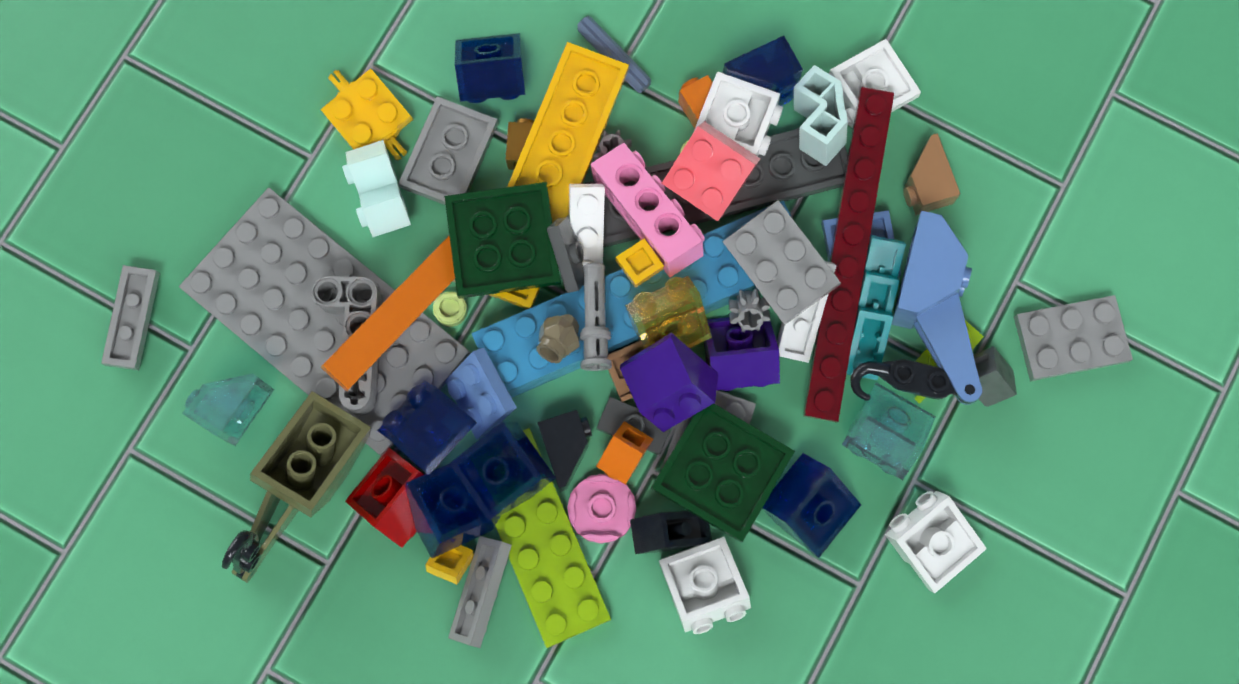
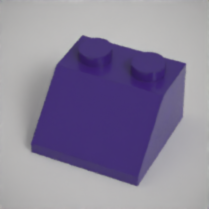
M730 317L701 320L706 363L718 373L716 391H730L735 388L765 387L771 384H780L779 347L771 321H763L759 331L755 329L742 332L738 322L735 324L730 323Z
M672 333L620 364L621 373L639 412L662 432L715 403L718 373Z

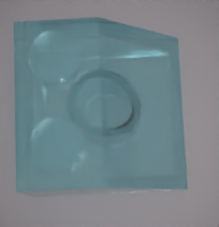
M254 374L206 383L189 395L185 402L186 409L182 414L215 436L236 446L275 389Z
M876 382L869 393L871 396L870 400H865L850 426L842 445L850 449L856 456L864 457L876 464L885 473L903 480L922 453L936 416Z

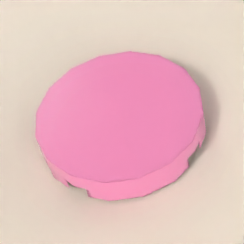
M606 474L592 475L582 480L571 492L567 506L569 521L576 533L587 541L599 544L614 542L624 536L631 527L630 520L634 519L636 514L635 498L627 485L619 480L608 477Z

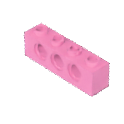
M622 143L591 163L593 179L596 184L604 185L606 197L640 240L646 239L663 263L664 271L671 278L704 256L703 241H705V238L696 224L690 225L684 218L685 213L676 199L670 200L664 193L665 187L661 184L662 182L655 174L651 176L645 169L646 164L641 155L636 150L631 152L627 145ZM629 181H635V182H637V183H636L635 185H633V186H625V185H624L626 182H629ZM648 205L656 206L654 210H643ZM671 229L676 231L675 234L670 236L661 234L665 230Z

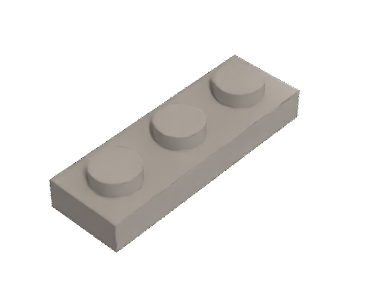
M123 265L101 364L139 371L160 276L158 271Z
M479 536L449 633V639L481 648L512 545Z

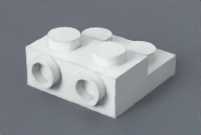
M887 39L830 69L829 72L830 75L841 81L844 107L848 125L851 128L854 125L861 87L893 92L894 99L891 112L915 100L921 94L920 89Z
M717 72L694 131L697 126L705 121L757 157L759 154L765 156L772 137L767 135L770 124L777 126L783 111V106L778 105L780 93Z
M929 491L922 494L916 500L917 508L910 514H900L890 522L891 530L885 536L901 558L911 565L928 590L936 593L987 548L950 496L939 491L934 493Z
M725 537L659 560L685 632L692 630L694 634L705 633L713 627L712 622L726 618L727 622L740 620L746 615L745 610L751 608L750 597Z

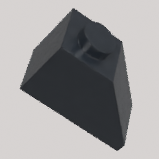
M577 410L537 422L560 492L568 489L589 447L587 438L593 436L587 417L580 418Z
M689 511L660 512L630 520L635 555L696 547L712 541L709 523Z

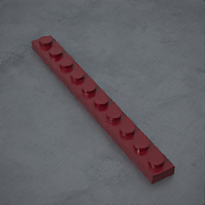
M861 87L859 91L830 262L836 265L834 274L841 284L828 293L818 328L803 412L804 417L836 423L839 421L894 99L893 92Z

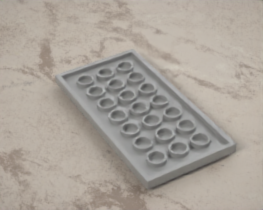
M268 187L179 285V288L308 396L313 391L369 425L371 431L366 444L382 457L446 384V379L471 353L422 313L380 356L374 408L365 415H356L342 405L339 399V384L321 368L342 345L344 314H331L322 310L312 297V286L316 280L324 276L365 277L372 280L382 294V303L395 290ZM338 289L327 290L324 293L323 301L329 302L334 300L338 294ZM372 290L361 291L357 296V302H367L372 296ZM363 323L359 324V325L355 328V331H356ZM358 380L356 381V384L358 385V394L357 396H351V400L355 404L358 403L359 398L365 397V395L359 390Z

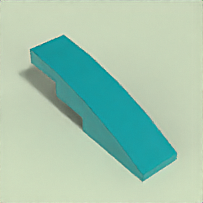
M873 235L870 237L847 375H852L853 370L859 364L867 361L882 362L894 317L892 310L900 282L898 275L906 247L904 241ZM866 374L862 377L878 380V376L873 374Z

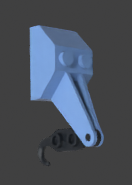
M921 210L914 229L892 325L908 329L915 327L938 367L906 359L888 362L867 361L859 364L853 370L850 383L853 392L863 400L869 401L871 398L860 386V381L866 374L879 376L899 391L939 400L952 394L955 395L960 403L965 405L975 403L982 394V386L959 298L963 296L964 289L968 286L972 268L966 267L969 255L942 215Z

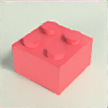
M704 121L697 126L661 184L716 221H719L760 161V158Z

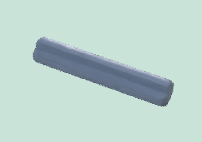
M586 16L578 23V31L600 54L629 65V71L625 80L638 93L644 92L651 85V78L592 17Z

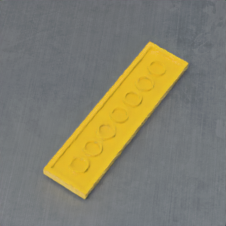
M567 42L507 186L513 187L547 182L552 223L559 218L567 216L569 218V184H583L629 71V65ZM540 287L489 295L529 309L533 307Z

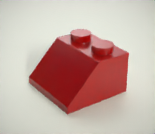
M389 448L345 502L374 528L403 548L407 541L416 534L419 526L430 512L436 509L446 492Z

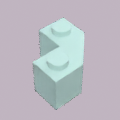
M814 65L794 86V111L807 118L799 127V149L827 166L847 142L848 120L844 107L841 81Z
M384 140L345 152L347 164L343 165L342 168L348 184L355 183L361 207L356 208V212L362 228L368 226L372 237H376L411 225L408 210L400 192L397 177Z

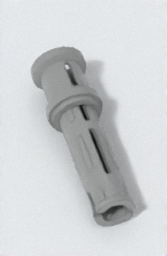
M591 263L583 267L585 328L580 332V340L584 341V360L580 362V367L587 371H602L612 368V362L608 359V340L611 339V332L606 327L605 265Z

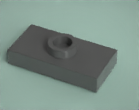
M567 216L556 219L547 228V232L567 293L579 291L584 285L582 263L584 254L581 244L575 241Z
M609 397L597 430L613 436L625 421L653 438L647 451L660 456L670 429L662 432L645 418L638 408Z

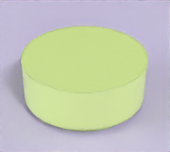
M444 292L434 301L433 313L439 323L447 327H454L465 320L468 308L464 298L458 299L456 292Z

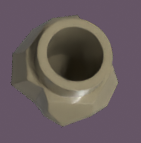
M569 314L546 318L540 327L539 344L536 347L538 354L551 363H560L563 358L579 348V325L577 320Z

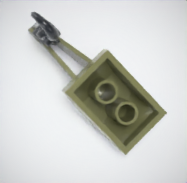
M312 391L250 473V481L267 492L250 532L243 530L237 534L223 557L222 568L228 569L232 562V574L246 583L249 582L267 553L298 511L311 518L331 500L352 469L370 435L371 427ZM281 499L288 503L289 506L261 546L259 542Z

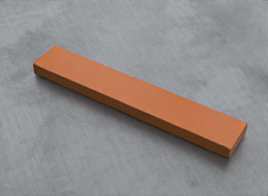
M450 236L425 259L321 366L345 391H348L455 279Z

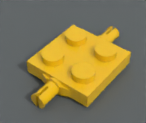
M371 68L356 81L350 83L339 70H335L333 73L341 82H338L332 74L329 75L328 79L339 92L333 100L320 110L353 149L384 140L386 148L394 156L395 160L402 159L395 148L403 156L407 154V151L396 138L400 131L414 120Z

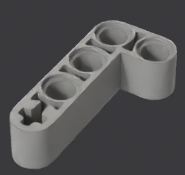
M324 276L316 280L311 290L313 299L322 310L331 314H344L342 344L355 332V328L359 324L364 323L381 306L383 301L382 294L374 282L365 277ZM338 289V294L334 300L329 302L323 301L324 293L327 290ZM372 290V296L367 302H357V296L361 291ZM379 359L358 379L359 390L365 397L359 398L357 404L351 400V396H357L358 385L355 383L348 391H345L339 385V399L342 405L353 414L365 415L375 406Z

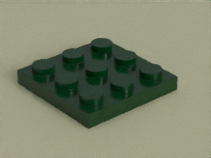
M547 182L444 196L458 299L561 284L559 267L547 232V228L552 224Z
M712 404L694 414L651 489L742 543L795 451L718 405Z

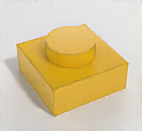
M645 238L616 256L617 263L635 288L664 270L663 263Z
M442 537L425 564L426 572L458 585L472 562L473 550Z

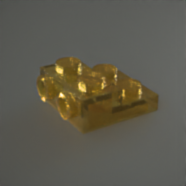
M689 276L684 278L673 277L665 283V287L652 293H638L632 302L625 305L642 350L670 333L674 334L688 348L712 338L700 293Z

